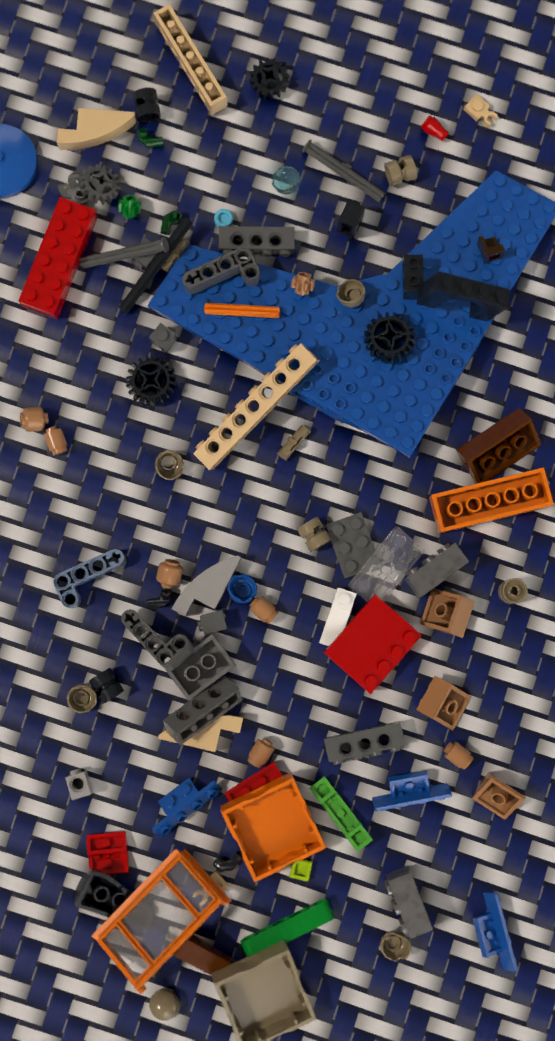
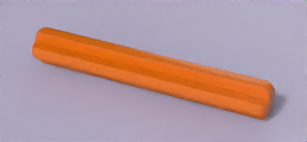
M205 303L204 305L205 314L279 318L280 308L276 306Z

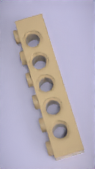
M168 4L154 12L155 24L210 114L213 115L227 107L225 93L171 5Z

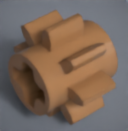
M298 272L297 276H293L291 288H295L296 294L308 295L309 291H313L315 280L311 279V274Z

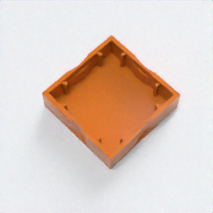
M291 772L220 806L224 820L242 851L243 859L254 882L280 871L292 862L303 860L326 848Z

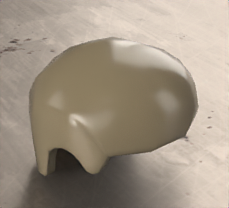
M350 279L338 286L336 296L343 306L354 308L364 301L366 289L360 281Z
M165 450L158 454L155 460V469L160 477L165 480H174L182 474L184 462L179 453L173 450Z
M77 684L67 694L68 706L77 713L89 712L97 703L96 692L87 684Z
M392 930L385 933L381 938V952L390 960L395 962L399 959L406 960L412 952L410 940L401 931Z
M163 988L155 991L151 996L149 1008L157 1019L170 1020L179 1013L181 1001L174 991Z

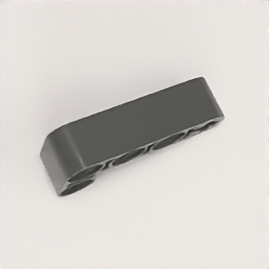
M241 247L186 272L182 277L185 291L189 294H196L237 274L241 275L247 286L254 287L260 282V270L251 251ZM241 257L248 258L246 261L239 260V258ZM223 265L231 266L229 269L222 268ZM208 272L213 273L211 277H205L204 275ZM249 273L256 274V276L252 278L248 277L247 275Z
M129 609L122 614V623L164 669L168 671L176 669L192 654L193 645L186 636L176 635L165 644L136 611ZM133 619L137 622L135 626L131 622ZM144 631H147L144 636H141ZM159 643L158 647L153 649L154 645ZM182 643H185V646L182 649H179V646ZM171 656L170 660L165 662V659Z

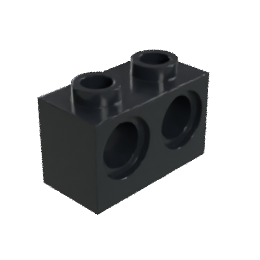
M348 200L338 220L337 232L354 239L363 221L366 207L359 201Z
M423 254L403 255V300L417 299L419 285L424 282Z

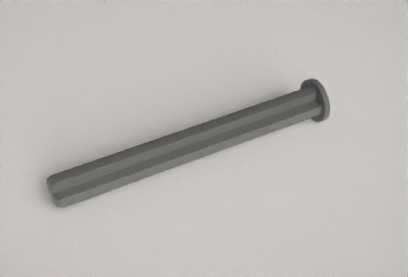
M311 139L306 143L302 150L303 153H308L376 201L380 202L383 199L385 193L317 147L312 143Z
M162 237L161 240L89 255L79 259L80 266L88 268L161 251L166 253L169 251V244L166 237Z

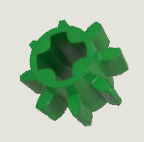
M125 195L123 200L119 199L118 212H122L123 217L135 218L136 213L140 214L141 201H137L136 196Z

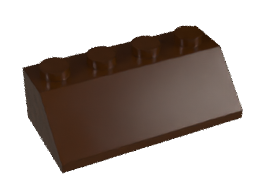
M518 408L456 449L462 464L475 483L478 484L490 480L541 446L532 419Z

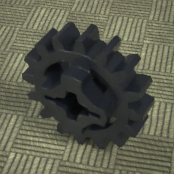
M266 58L264 63L259 60V66L253 65L254 71H250V84H252V91L257 90V96L263 94L265 100L267 96H270L271 100H273L274 95L281 97L280 92H286V87L289 86L288 79H290V74L287 73V66L282 68V61L277 64L276 58H273L272 62H269V59ZM279 73L281 74L282 81H280V78L278 77ZM258 76H259V79L261 80V83H260V84H259L258 81H257V77H258Z

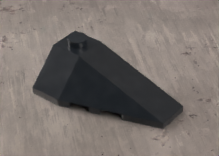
M90 869L80 879L72 899L75 907L110 917L132 892L109 874ZM141 901L122 922L148 930L155 910Z

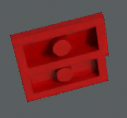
M126 831L86 835L89 870L94 869L109 875L130 873Z

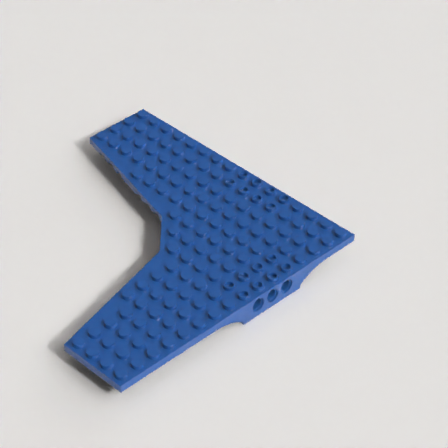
M495 171L408 255L423 254L424 282L438 271L510 289L511 291L555 218V202ZM483 235L484 240L495 237L498 245L503 244L505 249L503 258L484 264L477 246L479 236ZM190 244L181 253V257L177 259L148 304V308L246 363L263 375H266L268 372L272 373L276 369V363L282 358L286 359L290 355L289 350L295 344H304L320 361L289 393L342 424H348L371 435L409 458L454 388L495 318L493 317L487 322L470 318L471 302L464 300L445 301L435 309L418 305L417 299L403 300V260L387 274L358 280L365 286L366 295L364 301L354 308L345 307L338 300L336 294L339 285L335 286L315 280L313 291H309L308 295H299L295 293V288H291L292 278L297 276L296 274L257 264L260 270V282L254 287L247 286L241 275L237 274L196 294H189L184 289L183 275L194 268L223 256L222 253ZM230 265L222 266L223 269H229L231 267ZM208 272L204 276L211 277L213 273ZM249 273L247 276L252 278L255 277L256 274ZM205 303L276 306L280 308L279 318L205 314L204 305ZM386 312L389 313L390 317L393 316V313L397 314L396 318L403 315V321L409 320L408 326H413L414 330L412 332L416 333V338H414L416 343L415 346H412L413 351L411 353L408 352L407 358L402 357L401 362L395 359L394 364H391L390 360H387L386 364H384L383 358L376 361L377 355L371 357V350H366L367 344L364 343V338H366L364 331L368 330L366 328L367 324H372L371 320L373 318L378 320L379 314L384 318ZM385 326L377 330L374 336L383 333ZM392 326L394 330L401 331L400 329ZM388 332L387 338H388V340H390V344H391V343H392V339H391L392 336H389V332ZM405 341L395 344L394 350L402 347ZM378 345L380 348L387 350L385 346ZM294 359L291 367L293 370H297L300 362ZM281 373L278 376V382L283 384L286 381V376L284 373Z

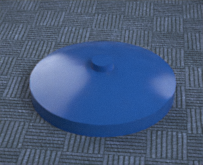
M0 124V199H4L21 193L31 184L36 175L38 158L33 143L23 131L11 125Z

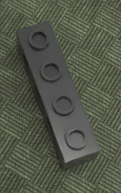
M219 226V253L225 255L238 248L245 247L251 251L252 255L260 254L263 257H270L272 254H279L281 257H289L294 255L295 227ZM236 239H241L243 243L241 245H235L233 244V241ZM259 239L262 243L256 246L252 244V241ZM274 239H277L281 243L277 246H274L270 242Z
M226 676L222 677L163 719L166 732L181 746L240 703L242 698L239 688Z
M399 721L323 738L328 761L333 762V765L344 763V759L352 758V761L363 759L365 754L371 753V756L383 754V750L390 749V752L402 750L401 746H406ZM382 734H386L389 737L388 742L384 745H381L378 741L379 736ZM364 738L370 741V745L366 749H362L359 746V742ZM343 743L351 745V750L348 753L341 752L340 746Z

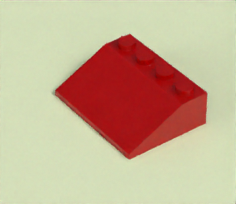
M374 594L323 653L364 690L371 694L422 635Z

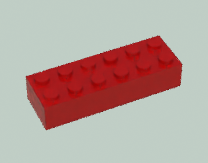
M62 197L59 198L18 300L22 307L58 319L80 264L79 259L84 254L98 219L95 209Z

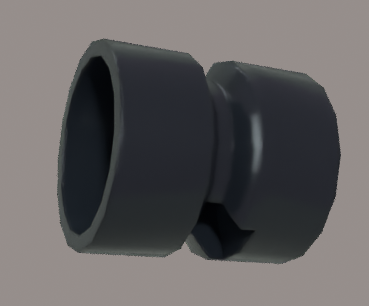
M141 88L133 93L134 104L137 107V120L142 123H150L160 119L161 113L157 104L156 89Z
M111 668L106 669L89 680L93 689L99 691L98 697L102 704L124 692L120 682H115L116 676Z

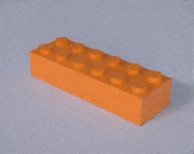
M544 467L433 494L429 497L438 534L554 505Z

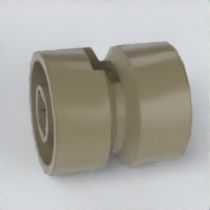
M411 155L399 158L398 162L392 160L384 163L385 174L391 187L401 184L403 180L407 182L417 178L416 166Z
M315 517L297 528L301 537L306 538L305 544L310 552L332 540L328 532L322 529L323 524L319 517Z
M517 578L503 581L498 588L499 598L507 604L520 603L526 598L528 592L526 584Z

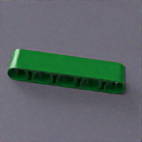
M324 898L246 936L240 943L248 957L284 940L287 943L335 918V915L327 898Z

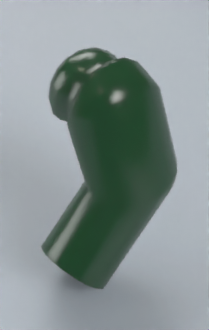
M146 129L138 130L137 138L145 147L164 146L163 137L152 138Z
M174 210L164 215L160 233L169 235L171 226L182 219V213Z

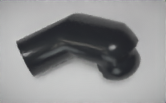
M162 589L158 598L147 599V608L166 607L171 601L173 593L170 589Z
M235 851L229 860L217 858L213 866L218 872L232 871L243 857Z

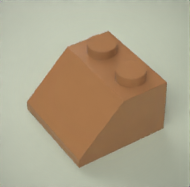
M433 588L420 624L463 638L475 601L461 595Z
M434 676L416 710L454 730L471 696L443 679Z

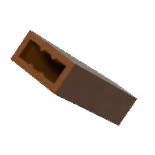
M194 933L173 954L175 957L210 976L211 973L237 962Z

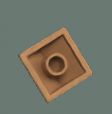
M487 773L472 799L505 820L525 800V796Z

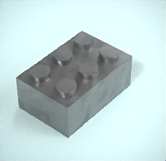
M449 543L445 544L437 550L439 553L437 556L430 555L422 561V567L416 566L406 573L408 577L404 580L418 598L424 596L469 562L456 543L452 545Z
M212 634L194 647L192 654L176 669L166 671L189 701L235 667L236 664L214 634Z
M405 866L385 874L387 880L384 881L389 896H394L391 902L396 914L401 915V918H398L403 933H408L411 939L432 931V926L408 867Z

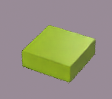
M303 859L292 862L289 877L309 882L313 861Z

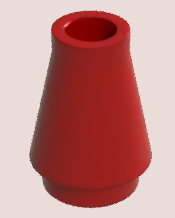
M429 115L420 127L424 130V133L441 141L449 133L435 116Z

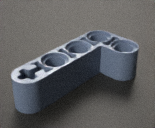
M113 549L58 573L54 577L53 583L63 606L67 608L78 607L81 603V597L77 586L123 566L126 562L125 554L118 549ZM114 554L118 556L121 555V557L118 559V563L115 561L109 562V564L111 565L110 567L108 566L107 561L104 559L107 557V560H112L114 558ZM97 561H102L104 565L101 571L94 569V564ZM79 569H84L86 572L83 579L77 578L76 574ZM62 577L68 579V584L65 587L59 585V580ZM70 594H73L76 598L75 603L69 605L66 600Z

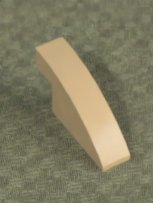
M79 108L77 130L58 128L59 150H77L108 142L136 124L135 112Z
M223 714L183 743V745L215 752L221 729L240 733L244 717ZM166 730L158 736V739L177 743Z

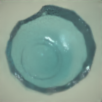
M289 166L279 168L273 174V187L280 194H293L300 185L299 172Z

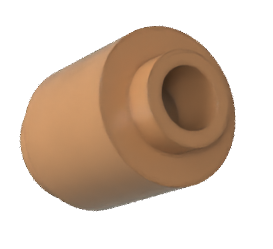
M57 426L46 429V433L43 436L53 456L68 451L66 447L68 444L62 429H57Z
M263 596L260 599L256 597L250 604L252 607L250 611L261 621H266L268 624L279 613L275 610L276 607Z
M266 738L258 739L248 754L249 758L247 761L255 767L261 768L262 765L266 764L274 751L273 743Z
M457 741L454 743L449 742L444 748V757L458 768L465 770L474 758L471 756V752Z

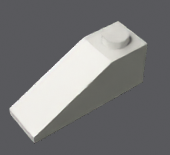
M337 588L319 643L329 646L345 628L356 593Z

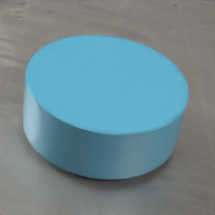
M227 209L218 210L214 216L216 226L218 228L219 226H231L233 223L232 213Z

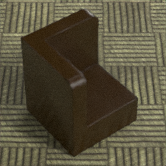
M483 235L479 236L477 246L484 264L503 258L505 252L503 244L498 245L495 237L484 240Z

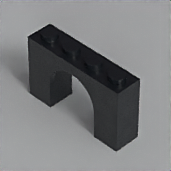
M438 271L419 285L417 304L435 309L443 302L449 300L471 302L469 317L487 322L508 309L510 289Z

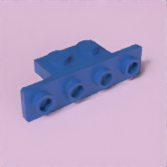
M425 770L388 777L391 794L372 797L375 811H386L391 808L444 800L452 797L447 783L429 786L428 773Z
M190 778L186 779L158 801L167 817L152 827L153 832L160 837L168 834L174 826L184 822L187 816L199 810L209 799L215 798L222 790L221 786L216 781H212L199 791Z
M484 892L483 895L488 912L473 918L482 957L489 958L499 953L503 970L516 972L518 970L516 958L513 954L511 938L508 935L506 919L503 916L501 900L497 892Z

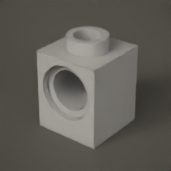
M75 769L70 771V775L65 777L72 800L93 793L87 770ZM76 778L83 780L84 785L82 788L75 786L74 780Z

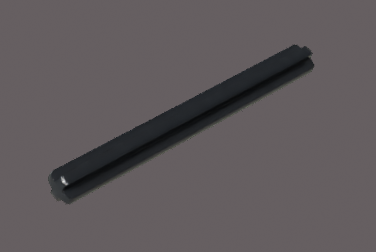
M186 217L181 220L167 240L169 251L157 253L120 304V310L124 313H129L193 225L192 221Z

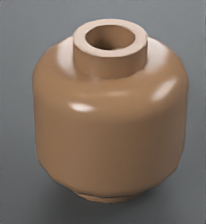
M41 407L24 408L23 413H20L21 428H24L27 432L43 431L45 424L49 422L48 413H44Z
M165 559L164 562L159 563L156 580L161 583L162 587L172 589L173 586L180 584L183 573L180 562Z

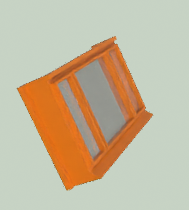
M175 849L94 932L92 937L109 955L135 987L136 991L142 994L147 989L144 984L220 905L227 906L232 900L186 849L183 851Z

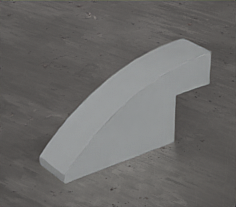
M237 555L206 569L184 589L171 609L187 616L196 599L216 610L228 586V582L242 558Z

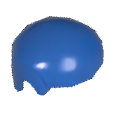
M246 574L234 575L228 582V593L233 601L247 603L256 596L257 585L254 579Z

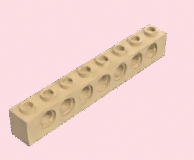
M295 344L289 350L290 355L286 359H280L275 365L276 369L272 373L268 372L262 378L263 382L258 387L254 386L248 394L250 396L245 401L242 399L235 406L236 410L232 414L228 413L222 419V425L219 428L217 426L209 432L210 437L206 441L202 440L195 447L197 450L193 454L208 470L214 469L320 361L304 344ZM294 359L300 362L297 370H293L291 367ZM281 373H284L286 376V381L283 384L278 382V376ZM267 387H270L273 391L272 396L269 398L264 394ZM253 401H257L259 403V409L257 411H253L251 409V403ZM241 414L246 418L243 425L238 423V417ZM227 428L232 430V436L229 439L225 436ZM214 441L219 444L217 452H214L211 447Z

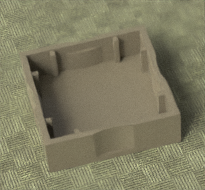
M284 940L211 973L237 1041H271L283 1033L291 1032L317 1020Z

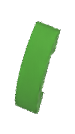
M325 776L309 788L357 852L373 840Z

